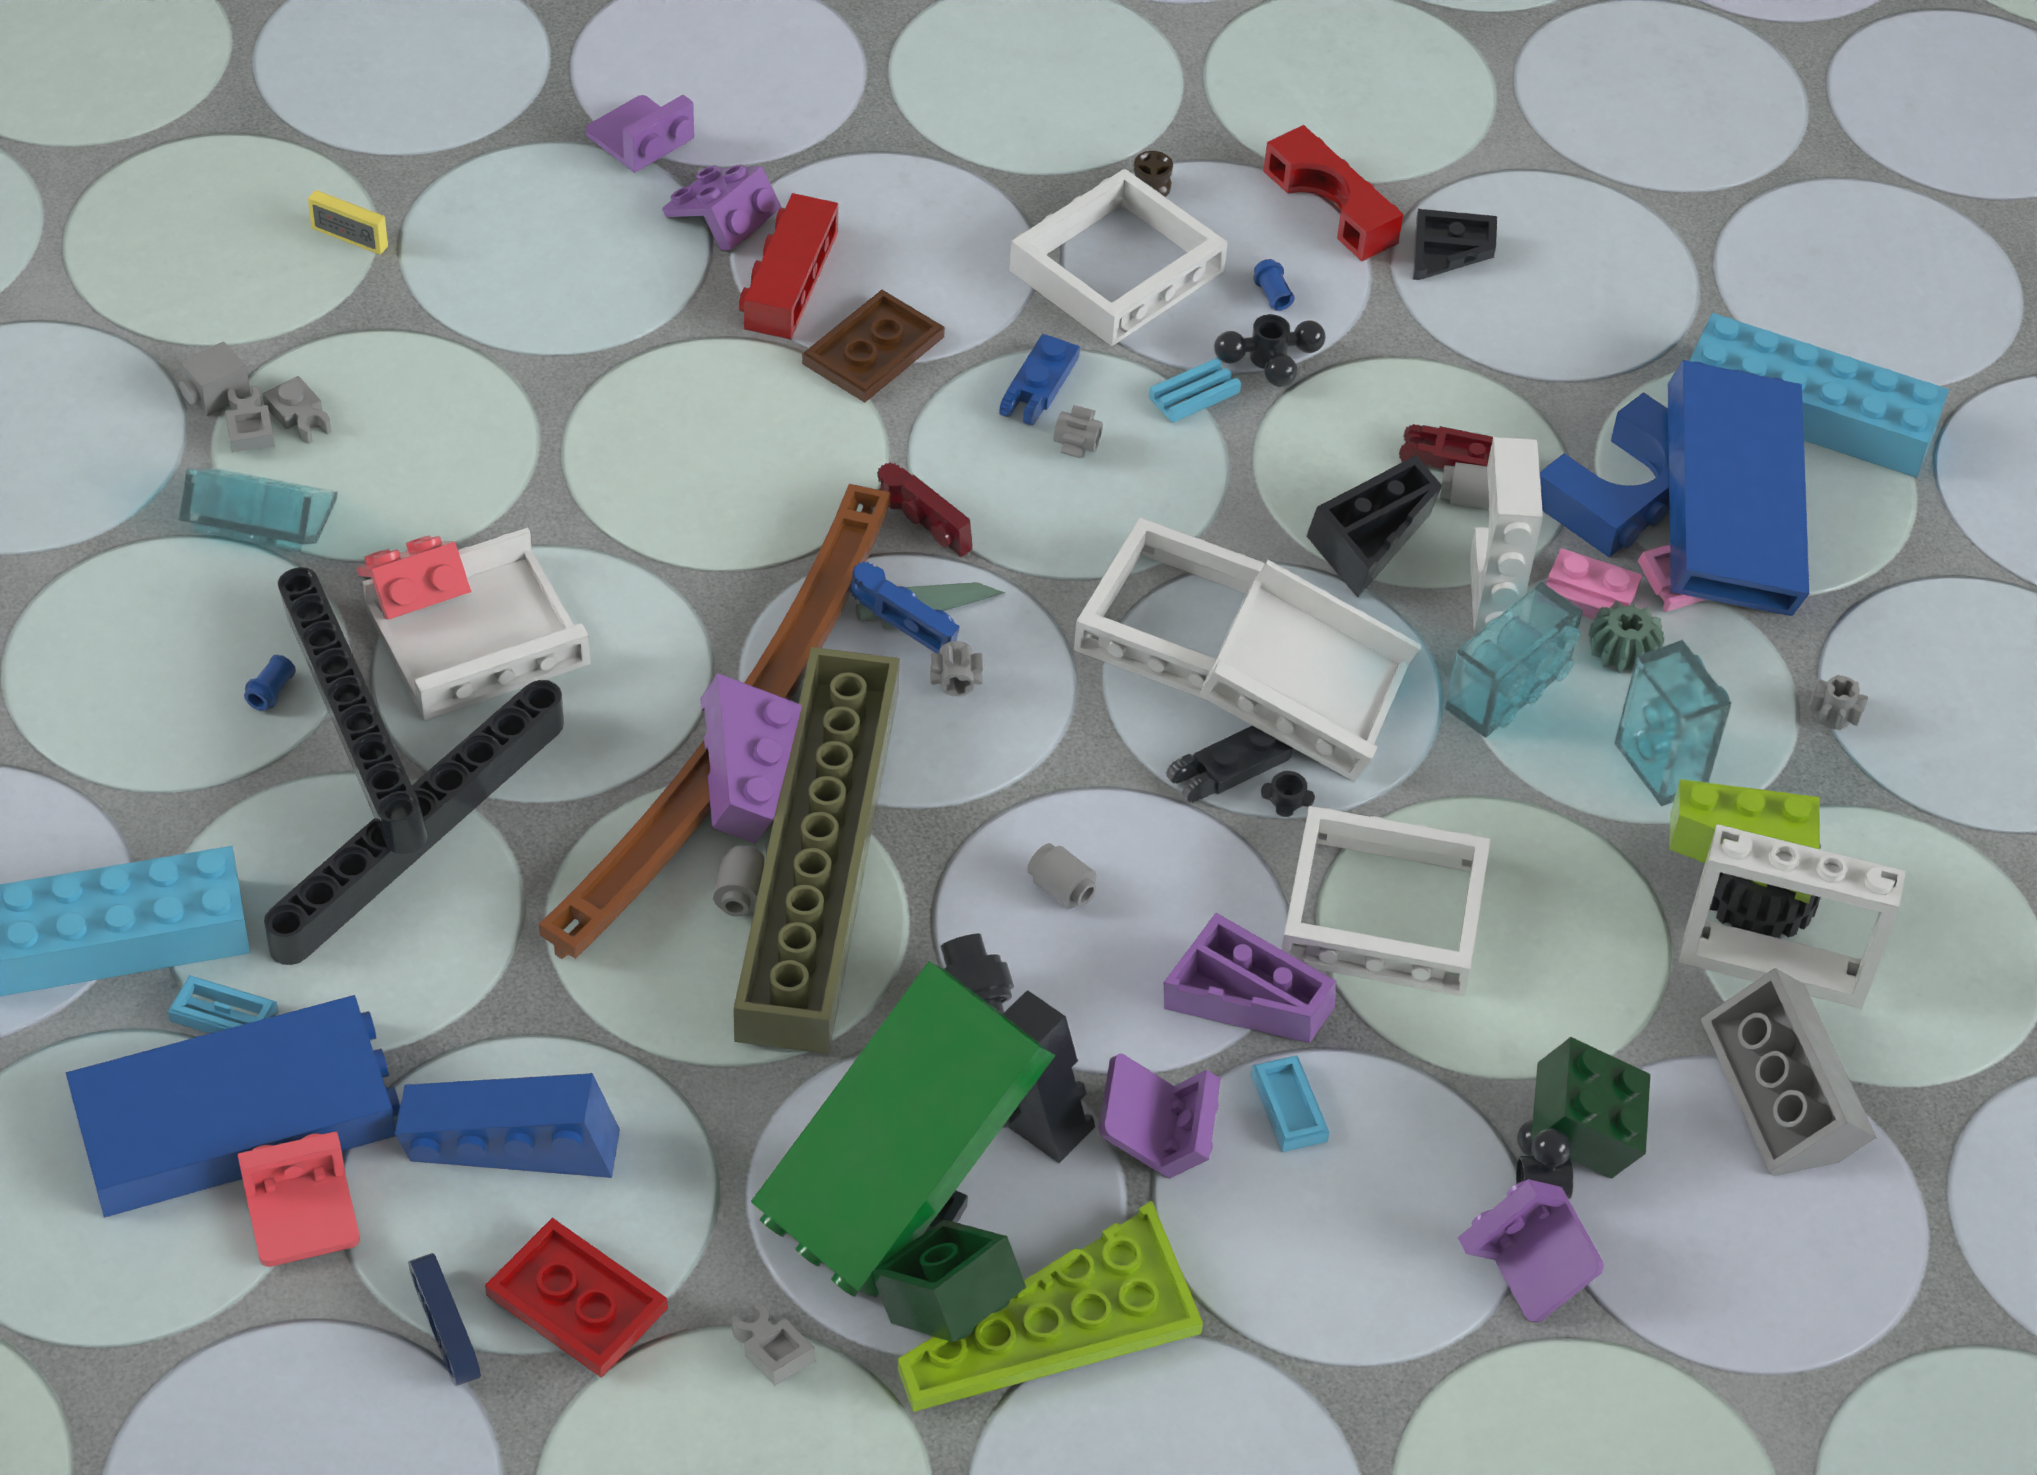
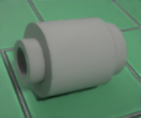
M1457 462L1455 466L1445 465L1440 499L1450 500L1452 505L1489 509L1487 466Z
M1051 843L1043 845L1035 852L1028 864L1027 870L1033 876V882L1067 909L1087 904L1096 892V872L1062 846L1055 847Z
M736 846L731 848L728 854L721 860L713 900L728 915L743 916L751 914L755 910L764 868V857L757 849L749 846Z

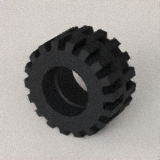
M1720 872L1709 909L1718 911L1716 918L1722 924L1728 922L1735 928L1780 939L1781 934L1788 938L1797 935L1799 928L1804 930L1810 924L1812 917L1815 916L1821 897L1811 895L1809 904L1795 899L1796 892L1769 884L1767 887L1754 883L1753 880Z

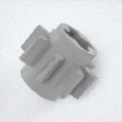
M1073 405L1071 413L1061 411L1053 437L1054 442L1063 444L1061 453L1084 458L1085 450L1096 452L1103 431V422L1094 420L1096 410Z
M952 641L944 644L940 648L939 653H931L930 683L932 685L940 684L941 690L945 694L964 696L973 690L974 684L981 685L983 683V654H973L969 644L961 641Z
M1840 675L1832 677L1828 682L1821 679L1818 681L1809 709L1818 711L1819 724L1837 730L1847 727L1849 723L1855 726L1859 725L1868 696L1859 694L1860 688L1857 681L1855 682L1849 677Z

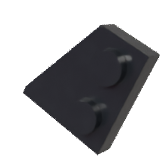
M1418 209L1413 280L1425 279L1494 258L1497 216Z

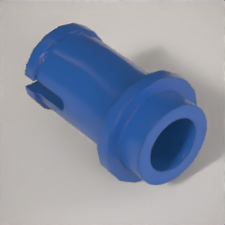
M1265 259L1255 266L1253 280L1258 287H1262L1270 307L1275 311H1282L1293 304L1295 296L1283 277V266L1273 259Z
M273 655L258 677L250 679L246 683L244 698L252 708L264 711L267 708H273L277 704L279 692L296 673V668L292 661L283 655Z

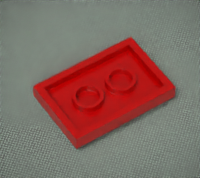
M551 1218L485 1284L487 1297L600 1378L614 1366L668 1309L667 1297L554 1218Z

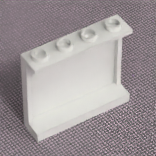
M528 528L458 550L471 589L470 593L389 620L384 618L372 579L363 581L366 611L424 721L525 687L533 681L546 680L591 664L589 635L582 623L577 625L572 623L532 552L531 535Z
M1267 560L1252 582L1198 696L1355 782L1373 759L1378 747L1374 745L1408 665L1419 652L1422 645L1408 638L1403 633L1370 617L1365 612L1334 597L1326 590L1318 588L1298 577L1288 569Z

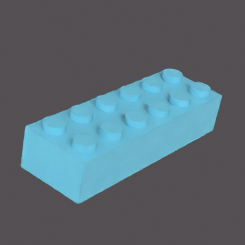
M1711 313L1690 358L1692 362L1697 361L1706 365L1741 370L1745 373L1780 378L1784 381L1802 384L1804 441L1916 478L1939 424L1950 390L1715 313Z
M233 846L0 884V997L250 953Z

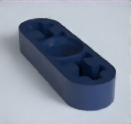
M430 1253L408 1261L415 1290L453 1384L459 1386L481 1378L475 1351L435 1254Z

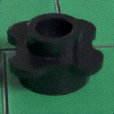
M1294 771L1279 772L1273 777L1271 783H1265L1261 788V796L1264 799L1270 800L1276 807V813L1282 817L1292 816L1294 811L1302 806H1312L1315 800L1314 793L1307 790L1305 778Z

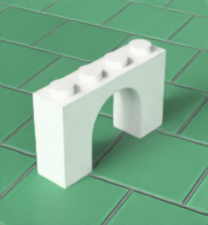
M1493 437L1487 465L1489 528L1475 527L1469 555L1474 633L1517 635L1543 519L1537 439Z

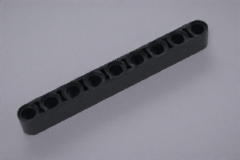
M305 567L290 569L283 573L278 580V588L289 624L387 847L390 851L397 854L413 853L421 849L428 838L418 798L316 573Z
M537 680L529 683L412 785L419 801L428 836L426 843L421 849L409 854H397L390 851L374 818L266 913L264 919L270 956L282 965L298 964L308 958L562 731L564 726L563 701L560 687L549 680Z

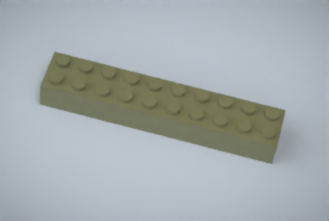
M811 647L799 700L802 708L776 807L733 1008L734 1042L829 1054L899 694L900 658Z

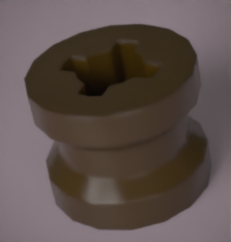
M1159 151L1140 153L1134 161L1133 169L1135 176L1166 197L1170 193L1172 184L1170 179L1173 172L1172 159Z

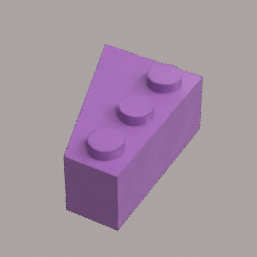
M717 673L700 698L701 711H705L707 730L704 736L705 750L709 751L710 773L708 774L712 828L756 843L774 819L802 705Z

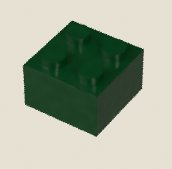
M1569 1037L1537 1063L1531 1142L1544 1129H1558L1565 1133L1570 1140L1571 1154L1569 1157L1572 1161L1612 1179L1646 1154L1651 1074L1573 1037Z
M945 1219L871 1272L891 1324L950 1342L961 1340L970 1335L977 1324L992 1313L1007 1307L1010 1299L1026 1288L1006 1235Z

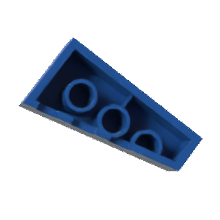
M593 1073L404 1085L394 1134L407 1157L412 1162L612 1178L620 1128Z

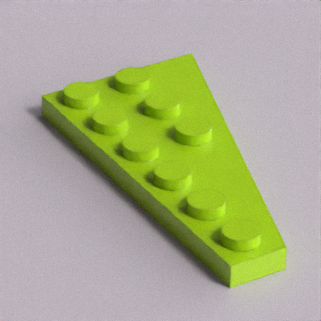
M1150 1201L1138 1209L1137 1215L1121 1225L1116 1222L1103 1230L1099 1239L1083 1249L1075 1248L1025 1279L1026 1288L1010 1299L1007 1307L992 1313L977 1324L973 1332L967 1337L950 1342L933 1336L898 1358V1372L912 1411L915 1412L1202 1334L1203 1321L1153 1201Z

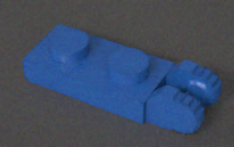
M1042 333L1007 389L1006 394H1004L999 414L1009 418L1020 401L1027 403L1028 405H1026L1023 413V422L1033 426L1043 410L1049 408L1078 361L1080 346Z
M863 561L854 566L849 591L851 597L853 596L855 600L858 599L859 603L872 610L875 615L935 653H939L940 648L944 644L957 641L960 626L946 612L932 609L918 600L917 596L908 588L896 586L886 580L884 570L878 566H873V563L870 564L869 561Z

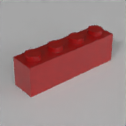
M792 193L786 208H779L775 221L774 234L767 235L762 261H755L751 274V285L749 288L744 287L740 295L739 311L744 312V330L792 339L838 234L837 202Z

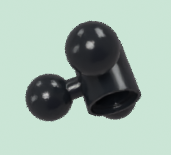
M1267 314L1255 320L1252 337L1244 338L1235 331L1221 333L1215 340L1214 351L1219 360L1228 364L1240 361L1246 352H1250L1252 363L1264 369L1268 382L1276 387H1285L1290 385L1297 376V365L1287 355L1288 347L1296 346L1302 352L1314 353L1324 345L1326 335L1323 327L1318 322L1312 320L1303 321L1297 325L1294 332H1290V325L1286 319L1278 315Z
M1533 1119L1527 1121L1521 1126L1517 1135L1520 1149L1528 1156H1519L1517 1159L1516 1184L1529 1179L1563 1188L1568 1199H1571L1573 1193V1168L1569 1157L1571 1154L1569 1138L1558 1129L1548 1128L1540 1131L1534 1137L1533 1142H1531Z

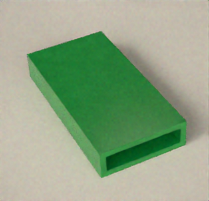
M928 961L751 1200V1203L764 1213L760 1221L781 1237H784L786 1233L791 1235L799 1242L795 1250L817 1267L822 1262L835 1272L831 1280L849 1295L855 1297L860 1292L877 1297L879 1292L871 1272L924 1234L1055 1055L946 970Z

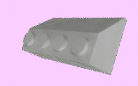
M1774 968L1700 1018L1770 1174L1776 1176L1839 1163L1877 1138L1803 983Z

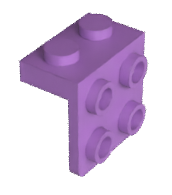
M639 95L586 126V134L592 141L632 172L636 173L694 139L693 101L685 95H681L661 107L649 97Z
M737 164L730 168H718V166L713 165L701 170L696 175L697 180L690 186L675 191L670 197L671 201L662 210L666 217L704 216L720 250H732L775 214L781 205L762 166L744 167L743 164Z
M1120 1053L1109 1061L1098 1126L1099 1133L1108 1142L1170 1179L1209 1160L1213 1147L1212 1136L1215 1116L1219 1106L1218 1095L1221 1078L1205 1070L1174 1086Z
M1529 1179L1511 1187L1503 1201L1493 1209L1484 1211L1476 1216L1471 1223L1472 1226L1458 1237L1466 1254L1496 1261L1524 1316L1531 1322L1538 1323L1543 1321L1598 1277L1604 1269L1603 1260L1563 1188Z

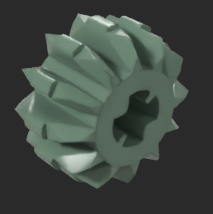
M1615 600L1610 608L1601 607L1594 622L1591 623L1588 635L1590 637L1589 642L1591 643L1592 655L1601 657L1602 667L1611 664L1617 666L1619 674L1624 668L1628 667L1635 673H1638L1643 666L1652 667L1659 651L1662 650L1665 639L1663 637L1664 632L1662 631L1661 618L1653 617L1650 607L1636 608L1634 600L1628 606H1623Z

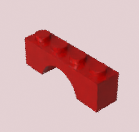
M1305 125L1267 142L1263 172L1287 194L1298 192L1314 193L1324 196L1337 204L1341 209L1337 239L1360 261H1364L1399 244L1403 213Z

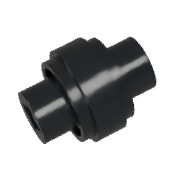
M979 933L961 936L943 943L940 948L946 964L944 970L1003 1014L1002 1003L1012 998L1011 989L1014 988L1007 962H1002L998 954L987 955L982 935Z

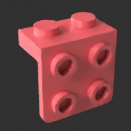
M429 535L406 542L407 551L399 553L398 549L392 551L385 549L364 556L366 564L356 567L359 576L371 577L384 618L387 620L471 592L456 542L441 541L440 536L431 537Z
M337 1131L327 1134H311L300 1140L274 1146L262 1145L251 1151L237 1154L259 1259L262 1265L272 1267L353 1248L359 1244L360 1235L345 1175Z

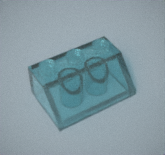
M191 468L186 470L178 520L193 523L192 531L218 535L219 528L234 531L233 538L237 540L259 543L260 536L276 539L275 547L301 551L302 544H315L318 542L335 505L338 492L218 468Z

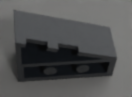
M1027 990L1003 1015L1052 1052L1055 1057L1003 1127L1010 1128L1053 1160L1060 1163L1096 1126L1093 1116L1084 1114L1081 1100L1087 1093L1084 1083L1075 1081L1072 1067L1078 1062L1066 1016Z

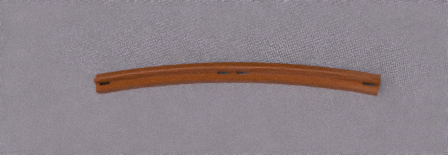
M854 484L848 485L834 521L799 593L756 666L744 682L745 684L787 700L792 699L805 677L811 647H823L851 594L849 591L854 566L863 561L866 562L890 505V492ZM859 504L863 505L861 512L856 511ZM704 740L675 778L611 852L539 923L540 936L554 945V952L557 957L563 959L569 954L576 959L645 889L711 812L708 774L710 773L709 751L705 750ZM574 919L578 920L579 924L569 934L564 931Z

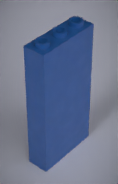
M1682 360L1668 382L1670 592L1793 616L1810 594L1802 384L1784 381L1780 378L1745 373L1741 370L1706 365L1702 362Z
M352 995L65 1072L104 1218L241 1180L242 1175L237 1154L251 1151L258 1146H274L300 1140L311 1134H327L337 1131L341 1151L395 1137L394 1117L399 1114L400 1103L395 1087L385 1088L382 1079L388 1077L389 1072L382 1048L373 1050L370 1040L376 1039L375 1027L370 1012L361 1013L356 996Z

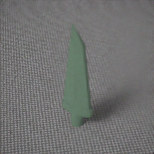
M978 582L906 587L917 596L918 600L934 610L939 609L942 611L1005 593ZM861 603L856 604V615L859 621L880 618ZM880 618L884 629L894 627Z

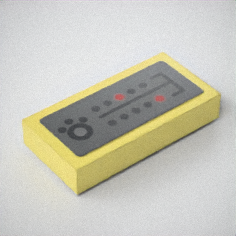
M317 190L309 196L308 204L312 229L379 255L388 247L385 216Z

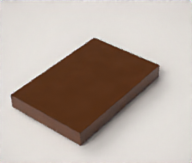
M882 289L802 353V364L866 403L942 340L945 327Z

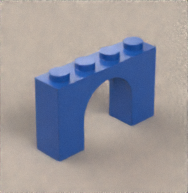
M1644 392L1617 412L1611 442L1646 465L1656 477L1655 479L1640 485L1611 483L1598 477L1565 453L1540 471L1542 511L1607 557H1611L1622 547H1630L1643 530L1648 526H1656L1669 510L1668 408Z

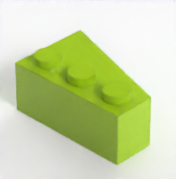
M1680 779L1670 813L1669 850L1705 863L1717 824L1820 850V797ZM1753 881L1754 883L1764 887H1767L1768 885L1765 883ZM1791 890L1796 892L1795 899L1809 904L1810 894Z

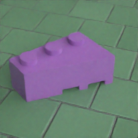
M1218 913L1213 915L1163 982L1164 1009L1307 1043L1312 1041L1335 1009L1336 981Z

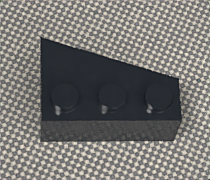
M1415 455L1317 506L1306 537L1358 598L1430 516L1442 484Z

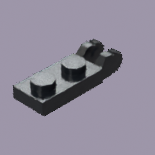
M1252 725L1195 752L1193 755L1187 754L1182 756L1181 759L1173 761L1165 773L1173 784H1178L1183 780L1186 781L1198 775L1196 778L1189 780L1181 791L1183 797L1189 803H1194L1214 793L1218 795L1288 761L1292 756L1293 748Z

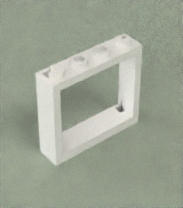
M1124 168L1112 177L1104 179L1098 186L1084 195L1076 197L1070 204L1059 211L1049 214L1043 221L1026 232L1018 234L1011 241L1009 271L1110 346H1113L1223 273L1228 242ZM1123 206L1187 253L1111 303L1046 254Z
M1139 518L1076 621L1074 650L1200 697L1198 694L1215 658L1105 618L1104 616L1141 555L1246 594L1265 563L1211 544L1203 539L1170 529L1164 525ZM1094 635L1096 637H1099V639L1096 640L1091 637Z
M1309 806L1282 950L1317 970L1465 997L1472 965L1491 839L1474 836L1469 833L1429 828L1425 825L1385 820L1376 816L1369 817L1341 812L1332 808ZM1316 843L1470 871L1458 951L1301 923ZM1293 943H1295V944H1300V945H1306V948L1298 947V946H1292V945H1293ZM1445 971L1457 973L1458 976L1445 974Z
M1717 824L1686 926L1678 963L1754 982L1772 969L1777 968L1803 983L1810 996L1863 1009L1900 907L1906 871ZM1720 872L1878 911L1879 913L1863 958L1859 959L1707 921L1706 918Z

